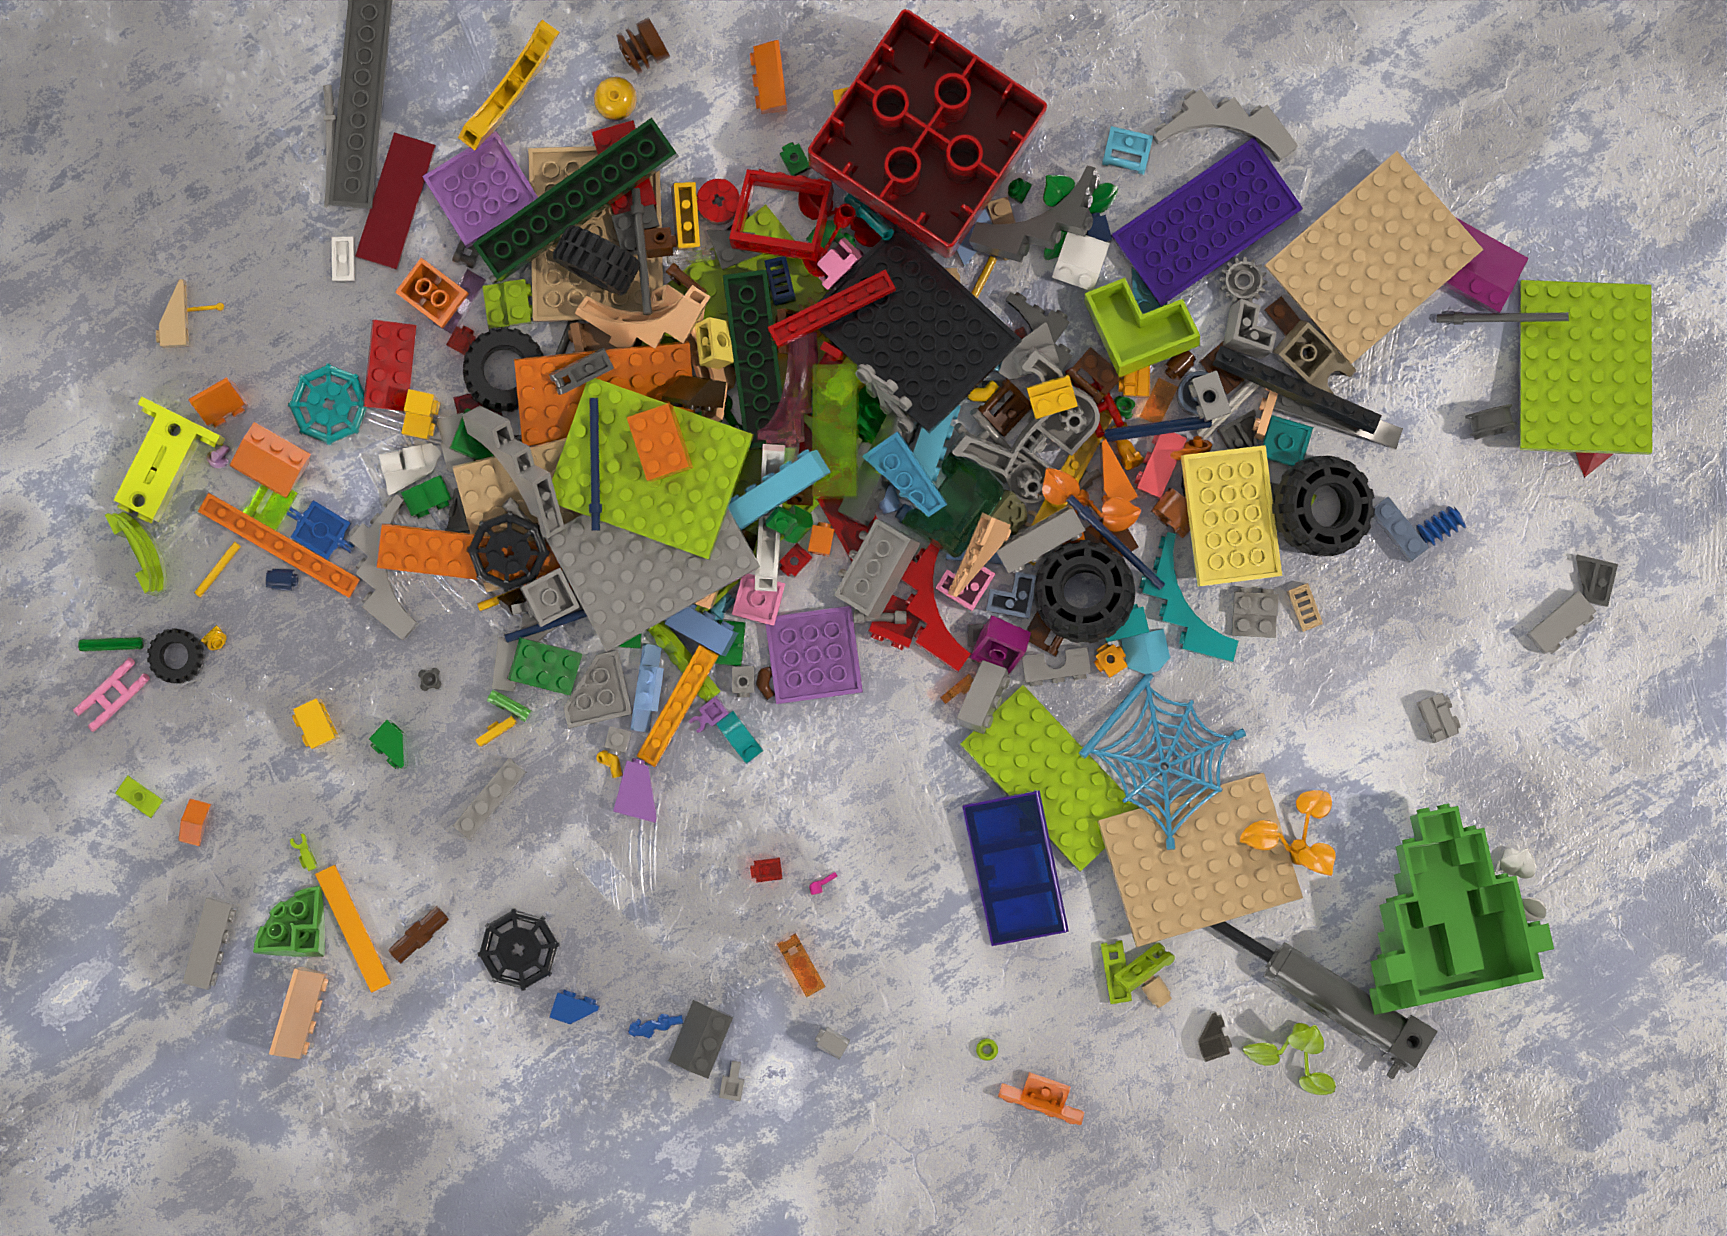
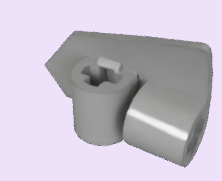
M1047 323L1042 324L1024 337L1022 342L1003 360L999 370L1001 375L1011 381L1034 373L1025 371L1019 365L1020 360L1032 346L1054 364L1059 363Z
M463 413L437 420L447 470L454 473L453 466L474 461L449 449Z

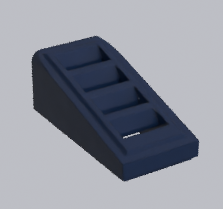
M781 256L765 260L774 304L777 306L796 301L786 257ZM783 265L784 267L781 269L771 271L772 267ZM785 274L784 277L773 279V276ZM786 282H787V284H788V285H785V286H781V287L775 288V285H778V284H782V283H786Z

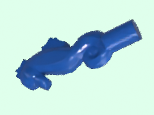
M661 1014L658 1017V1021L648 1020L640 1025L641 1020L637 1019L636 1022L630 1024L628 1032L633 1037L644 1036L650 1039L655 1033V1029L666 1031L672 1025L683 1024L682 1015L669 1017L667 1014Z

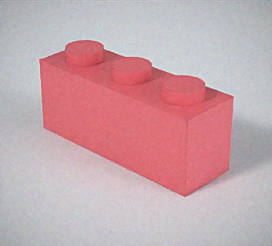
M1176 433L1154 435L1151 443L1155 444L1152 452H1147L1143 461L1146 464L1143 472H1138L1134 483L1138 484L1136 490L1157 499L1162 497L1177 463L1176 460L1170 457V454L1173 451L1183 449L1187 438Z

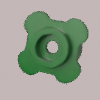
M1117 396L1114 402L1121 416L1125 419H1131L1135 402L1128 397Z

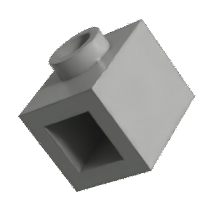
M754 666L732 667V693H737V698L750 697V693H755Z
M610 726L604 745L605 748H609L608 753L621 756V752L627 753L632 732Z

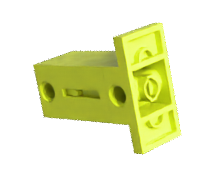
M141 396L138 405L143 407L141 411L155 419L114 501L119 503L118 508L131 514L136 511L138 512V518L152 524L153 520L160 522L200 441L215 448L216 444L222 446L225 438ZM180 426V433L174 436V429ZM141 497H144L145 502L141 507H139L138 500Z

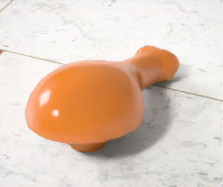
M1195 436L1193 440L1185 442L1183 449L1173 451L1170 457L1179 461L1182 455L1210 452L1212 443L1208 440H1202L1201 436Z

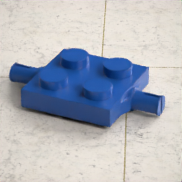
M313 500L309 508L303 513L291 507L289 510L295 513L296 516L289 511L287 512V516L297 521L296 529L291 538L325 559L329 560L333 552L339 547L349 553L352 550L345 545L354 549L355 545L344 539L351 523Z

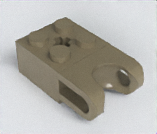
M1300 320L1272 352L1300 380L1332 394L1334 393L1328 386V378L1331 373L1338 371L1344 376L1352 377L1356 372L1355 367L1352 364L1350 365L1328 340L1309 322ZM1304 348H1307L1305 350L1307 352L1306 355L1302 354Z

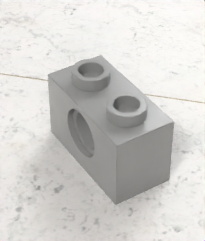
M1217 371L1191 380L1192 385H1189V390L1192 398H1197L1199 406H1196V410L1200 419L1204 418V421L1208 422L1231 413ZM1207 391L1212 392L1215 396L1214 402H1205L1203 394Z

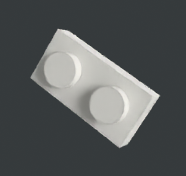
M331 237L332 281H355L354 237Z

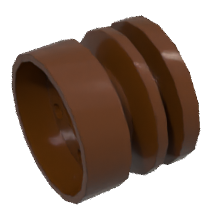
M649 17L636 23L639 34L634 35L629 28L626 29L630 39L625 40L621 32L616 35L620 51L628 65L638 75L643 73L639 66V63L642 61L648 70L650 69L648 58L652 57L657 64L670 58L663 41Z

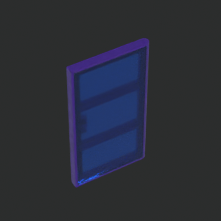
M1040 790L963 804L962 808L991 946L1069 932Z

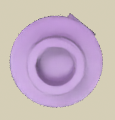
M222 445L216 450L209 452L206 456L209 464L214 468L225 467L228 463L225 455L229 452V447Z

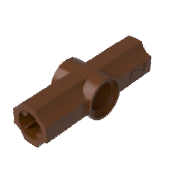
M436 906L423 919L414 923L404 933L405 935L393 944L388 951L401 964L414 951L423 947L433 937V934L450 919Z

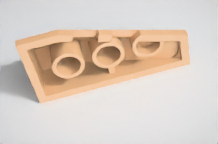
M982 513L948 594L957 597L1002 546L1003 542L1008 540L1011 529H1009L1010 524Z

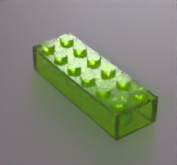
M857 364L813 365L812 451L818 450L830 470L829 474L812 484V497L814 499H858L859 379L855 374L858 370Z

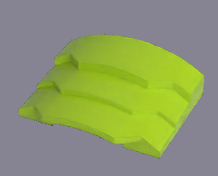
M126 512L105 514L113 533L127 538L142 568L135 575L144 593L156 596L166 591L167 573L165 562L159 546L151 533L142 523Z

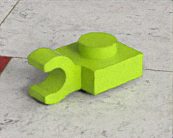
M304 833L300 834L302 837L301 844H296L294 838H291L290 844L292 847L300 850L301 856L298 858L303 869L307 868L308 871L319 868L312 850L309 848L307 836Z

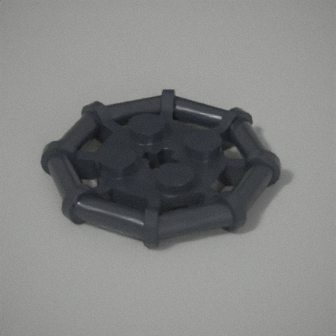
M512 511L485 521L481 520L470 545L466 549L475 568L476 578L503 589L504 592L536 580L546 558L550 555V551L547 550L539 529L540 525L513 514ZM507 522V528L501 531L494 532L491 529L494 526ZM512 523L527 529V531L522 533L513 529ZM487 532L490 538L486 546L481 547L479 545ZM530 535H533L537 549H531L527 538ZM508 546H511L514 554L505 556L504 551H502L503 547L508 548ZM478 553L486 554L489 564L485 568ZM531 555H536L537 558L530 571L526 564ZM491 569H495L505 574L504 580L488 572ZM520 570L526 574L509 581V574L517 573Z
M514 908L493 922H487L481 948L477 953L492 977V982L509 985L524 991L527 987L552 975L551 970L560 943L556 941L544 916L539 917L517 911ZM518 920L535 925L531 930L518 927ZM513 921V928L501 933L497 930ZM538 928H540L548 944H541L535 934ZM493 934L499 937L496 950L489 951ZM516 943L519 946L523 945L525 948L522 950L523 955L521 956L518 953H513ZM548 948L543 966L538 960L541 950ZM490 955H496L500 961L502 968L499 971L495 967ZM536 966L540 969L531 976L524 978V971ZM506 969L519 973V979L502 974Z

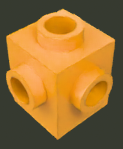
M1105 643L1096 649L1098 653L1094 655L1097 659L1094 661V664L1099 672L1104 671L1108 678L1128 667L1123 659L1126 655L1120 645L1116 647L1114 644L1109 646L1108 643ZM1108 655L1113 656V661L1111 663L1107 662Z

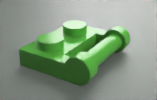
M492 690L487 698V702L503 710L505 708L512 712L513 716L524 722L530 719L533 713L532 710L496 690Z

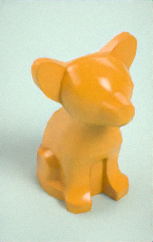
M1124 422V425L1122 427L1128 426L1127 423ZM1128 439L1114 441L1122 457V465L1126 470L1134 469L1143 463L1144 457H1142L1139 451L1135 450L1133 444Z

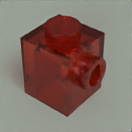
M464 325L462 329L456 326L446 346L465 356V353L469 350V345L477 339L473 335L475 331Z
M780 857L754 860V865L750 866L752 879L756 878V883L783 879Z

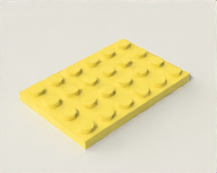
M1266 445L1182 455L1181 463L1197 586L1282 576L1275 515L1272 514L1273 499Z

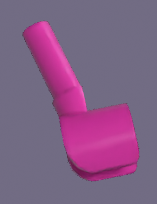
M834 872L824 879L811 883L809 886L811 895L822 893L821 885L835 879L837 874Z

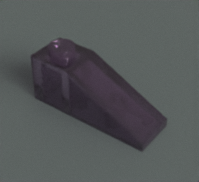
M467 269L457 285L469 293L444 328H441L435 322L433 324L450 335L455 336L487 280Z

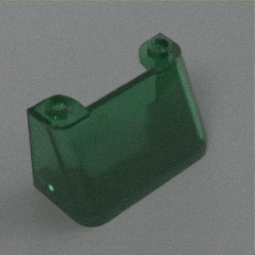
M950 452L942 462V472L946 478L938 488L947 505L930 517L921 510L913 508L906 513L901 523L943 552L958 558L968 547L982 513L991 514L1001 500L1004 490L1003 486L987 469Z

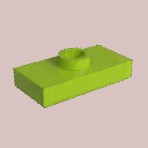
M127 775L115 792L116 795L149 818L154 816L164 802L162 798L129 775Z

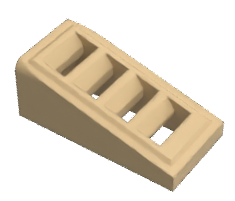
M1308 583L1286 591L1302 632L1323 624ZM1305 591L1306 596L1299 599L1295 598L1294 595ZM1309 600L1310 604L1298 607V603ZM1312 608L1313 612L1301 615V611ZM1315 616L1316 620L1307 624L1304 623L1305 619Z

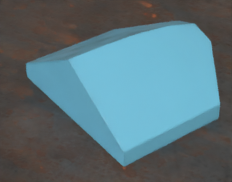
M1163 629L1121 639L1129 669L1144 674L1157 672L1171 658Z

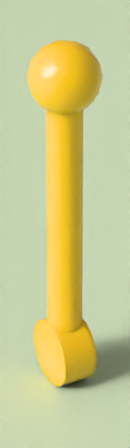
M219 302L216 305L189 307L187 312L213 309L222 311L224 304Z

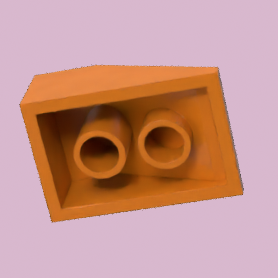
M423 258L419 259L395 291V293L441 328H444L469 294Z
M227 377L188 399L206 425L209 427L214 426V428L226 423L225 419L233 415V417L244 413V408L248 406L236 383Z
M1103 440L1100 443L1103 494L1101 500L1104 504L1110 498L1119 497L1132 502L1138 495L1107 440Z

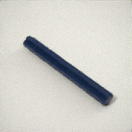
M1197 416L1111 428L1104 431V437L1107 442L1204 429L1212 426V420L1205 422L1204 418L1200 419Z

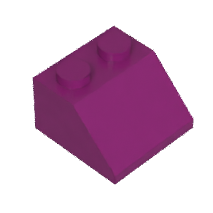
M991 615L980 632L970 654V659L980 663L983 660L1006 668L1008 674H1010L1026 653L1031 632Z

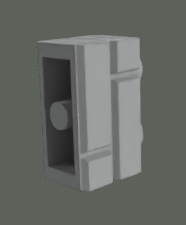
M1439 693L1417 702L1433 743L1459 733L1458 728H1461L1457 716H1452L1449 708H1452V703L1448 695L1444 696L1443 693Z

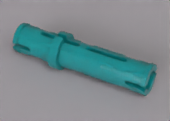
M849 193L846 194L844 201L854 208L855 215L858 218H862L883 240H888L893 236V229L870 207Z

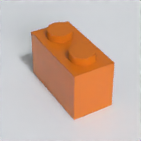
M818 522L817 525L812 526L808 553L830 556L834 529L830 528L831 524Z

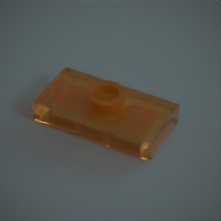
M1158 378L1141 412L1140 418L1150 423L1161 422L1178 386Z

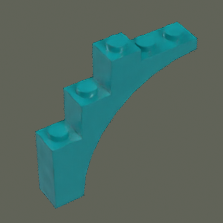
M1167 532L1165 536L1161 535L1158 548L1162 549L1160 557L1155 558L1153 569L1156 570L1155 575L1165 585L1162 589L1158 590L1142 575L1139 588L1142 589L1141 594L1167 600L1166 604H1161L1159 616L1162 617L1161 622L1186 628V632H1181L1178 643L1182 644V650L1232 663L1239 641L1222 635L1209 627L1188 605L1178 586L1174 570L1173 550L1176 534Z

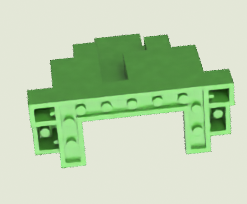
M1450 803L1439 805L1437 810L1430 811L1429 807L1416 810L1417 814L1410 816L1414 838L1402 840V845L1395 846L1401 873L1394 874L1398 896L1386 898V903L1379 905L1385 931L1378 933L1382 954L1377 955V960L1370 961L1376 985L1375 988L1369 989L1374 1015L1544 979L1538 953L1554 949L1549 923L1542 925L1540 921L1527 923L1517 876L1509 877L1508 873L1495 875L1485 828L1477 829L1476 825L1463 828L1459 807H1450Z

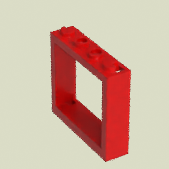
M747 169L729 237L732 248L817 261L834 194L832 182L824 181L823 178L811 179L804 175L791 176L783 172L771 173L759 169V171ZM761 186L823 196L812 243L743 233L754 187Z

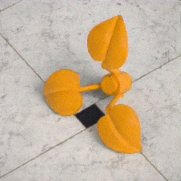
M1323 790L1307 791L1299 795L1296 800V808L1300 813L1306 814L1302 840L1296 839L1290 846L1283 835L1277 833V824L1267 820L1252 823L1243 831L1240 837V843H1245L1258 850L1274 848L1280 838L1286 850L1290 853L1292 863L1303 865L1320 874L1332 876L1336 859L1335 850L1330 845L1324 843H1315L1311 847L1306 844L1310 816L1317 819L1327 816L1332 808L1331 795Z

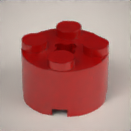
M712 179L704 183L697 193V207L702 218L715 225H724L734 220L740 198L737 188L726 179ZM717 197L724 199L720 207L717 204L713 205Z

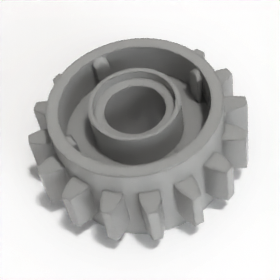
M1244 257L1241 262L1238 258H1235L1234 265L1228 262L1227 267L1229 270L1223 269L1222 273L1225 277L1219 279L1220 282H1224L1220 289L1226 290L1225 297L1231 296L1232 303L1240 299L1253 303V297L1259 300L1260 295L1258 292L1264 293L1265 289L1262 285L1268 283L1267 280H1263L1267 273L1261 272L1262 265L1256 266L1255 259L1248 262L1247 257ZM1246 276L1249 279V285L1245 287L1239 285L1238 277Z

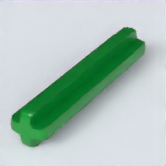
M142 637L83 639L78 642L79 651L143 649L144 647Z

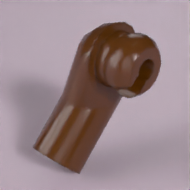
M768 666L759 670L756 686L766 700L775 695L769 686L772 669Z

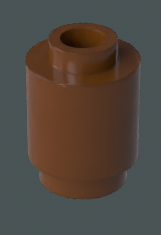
M1189 350L1175 355L1164 364L1166 368L1164 372L1172 380L1175 378L1180 380L1194 366L1196 358Z

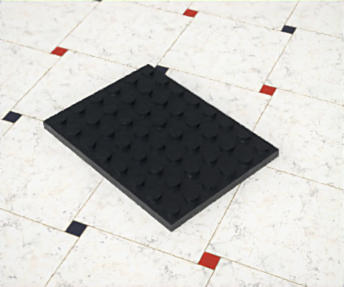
M895 225L892 228L894 231L893 236L888 240L881 239L818 302L885 269L896 291L817 330L841 350L857 367L860 364H868L875 370L877 377L885 382L889 379L893 380L898 386V390L893 395L899 399L905 396L911 401L912 406L905 412L930 434L1022 342V339L904 230Z

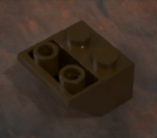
M681 375L662 395V400L670 401V404L675 407H683L684 404L685 409L697 410L701 406V410L714 411V407L723 408L726 382Z

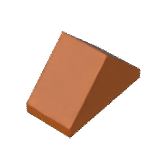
M189 799L181 818L178 841L196 846L201 845L211 804Z

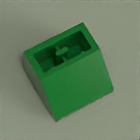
M386 720L369 738L372 742L370 746L378 754L384 753L389 758L386 761L393 768L406 769L408 767L407 735L391 720Z

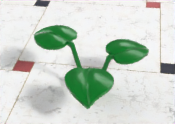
M1046 175V185L1043 194L1044 203L1049 207L1056 206L1075 187L1074 180L1065 175ZM1112 183L1099 184L1092 194V204L1088 208L1090 213L1101 214L1106 211L1116 199L1118 186ZM1061 230L1060 241L1055 244L1053 250L1044 249L1045 260L1059 257L1067 232Z

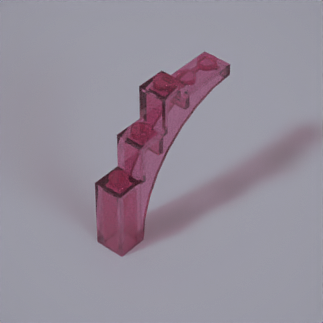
M811 332L788 343L787 372L781 400L771 421L764 428L757 431L758 440H766L767 444H784L786 448L797 447V443L805 441L804 415L812 413L811 390L812 386L819 384L817 332Z

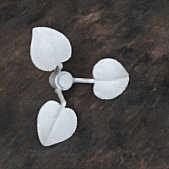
M1509 848L1504 850L1503 858L1498 861L1497 867L1494 870L1495 875L1502 868L1503 873L1517 876L1519 884V877L1527 879L1535 875L1536 863L1528 848L1520 852ZM1532 897L1522 899L1527 921H1537L1545 918L1547 909L1542 901Z

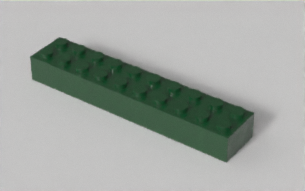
M651 117L474 242L473 246L496 279L502 282L556 244L568 226L575 225L580 227L631 191V189L675 160L679 155Z

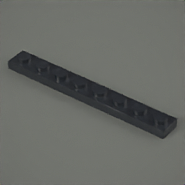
M1220 346L1212 364L1373 435L1382 416L1223 346Z

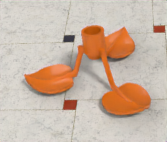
M1046 468L1042 491L1043 496L1048 502L1061 505L1072 494L1081 504L1088 507L1091 506L1099 517H1104L1103 525L1110 531L1118 532L1129 528L1136 522L1141 513V508L1119 497H1113L1105 501L1101 513L1094 505V501L1089 500L1088 492L1080 489L1078 481L1073 476L1053 468ZM1082 532V536L1074 541H1071L1069 539L1068 541L1062 544L1064 545L1069 542L1077 543L1080 542V540H1085L1084 533Z

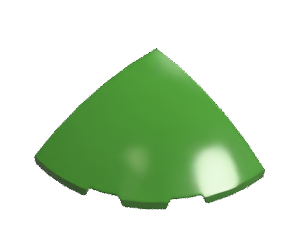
M320 886L309 887L295 892L294 896L285 902L280 901L269 912V919L264 926H260L257 933L254 953L292 957H324L325 919L322 890Z

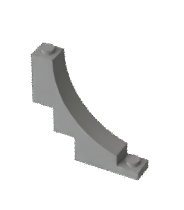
M478 406L463 414L467 434L481 442L506 469L519 489L530 514L538 518L542 536L548 539L565 529L550 472L534 464L530 446L514 438L510 420L482 406Z

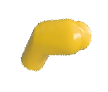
M990 380L984 388L976 387L967 397L971 401L985 402L999 386L993 380Z
M602 750L596 755L598 763L610 767L612 778L623 776L617 755L608 753L607 750Z

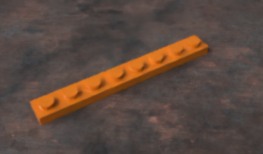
M210 493L207 494L198 510L199 513L348 598H351L361 580Z

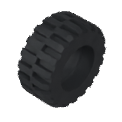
M570 225L565 229L553 252V260L571 273L601 289L620 296L627 293L640 269L639 260L629 252L611 243L609 240L575 225Z
M501 327V329L492 328L489 329V332L481 333L469 345V349L464 356L463 378L468 392L476 402L482 404V407L490 408L494 412L500 413L501 411H507V413L514 412V410L519 409L517 387L509 390H500L490 385L484 375V364L487 358L498 350L513 351L521 358L544 356L539 344L529 334H524L516 328L514 330L508 329V327Z

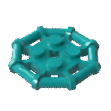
M326 363V366L305 375L301 374L298 377L299 381L291 401L288 402V407H290L301 435L305 434L323 441L327 445H332V443L360 432L359 428L368 407H363L364 390L356 373L352 374L332 366L331 363ZM326 375V382L315 387L310 383V381ZM332 375L346 380L347 383L341 386L332 382ZM307 385L311 389L307 401L300 402ZM351 386L358 401H352L347 390ZM328 398L330 401H335V404L332 405V410L323 407L326 403L325 400ZM300 407L307 408L311 417L308 423H306ZM352 407H358L351 423L348 420L349 412ZM343 422L349 426L332 433V427ZM315 423L326 426L327 434L311 427Z

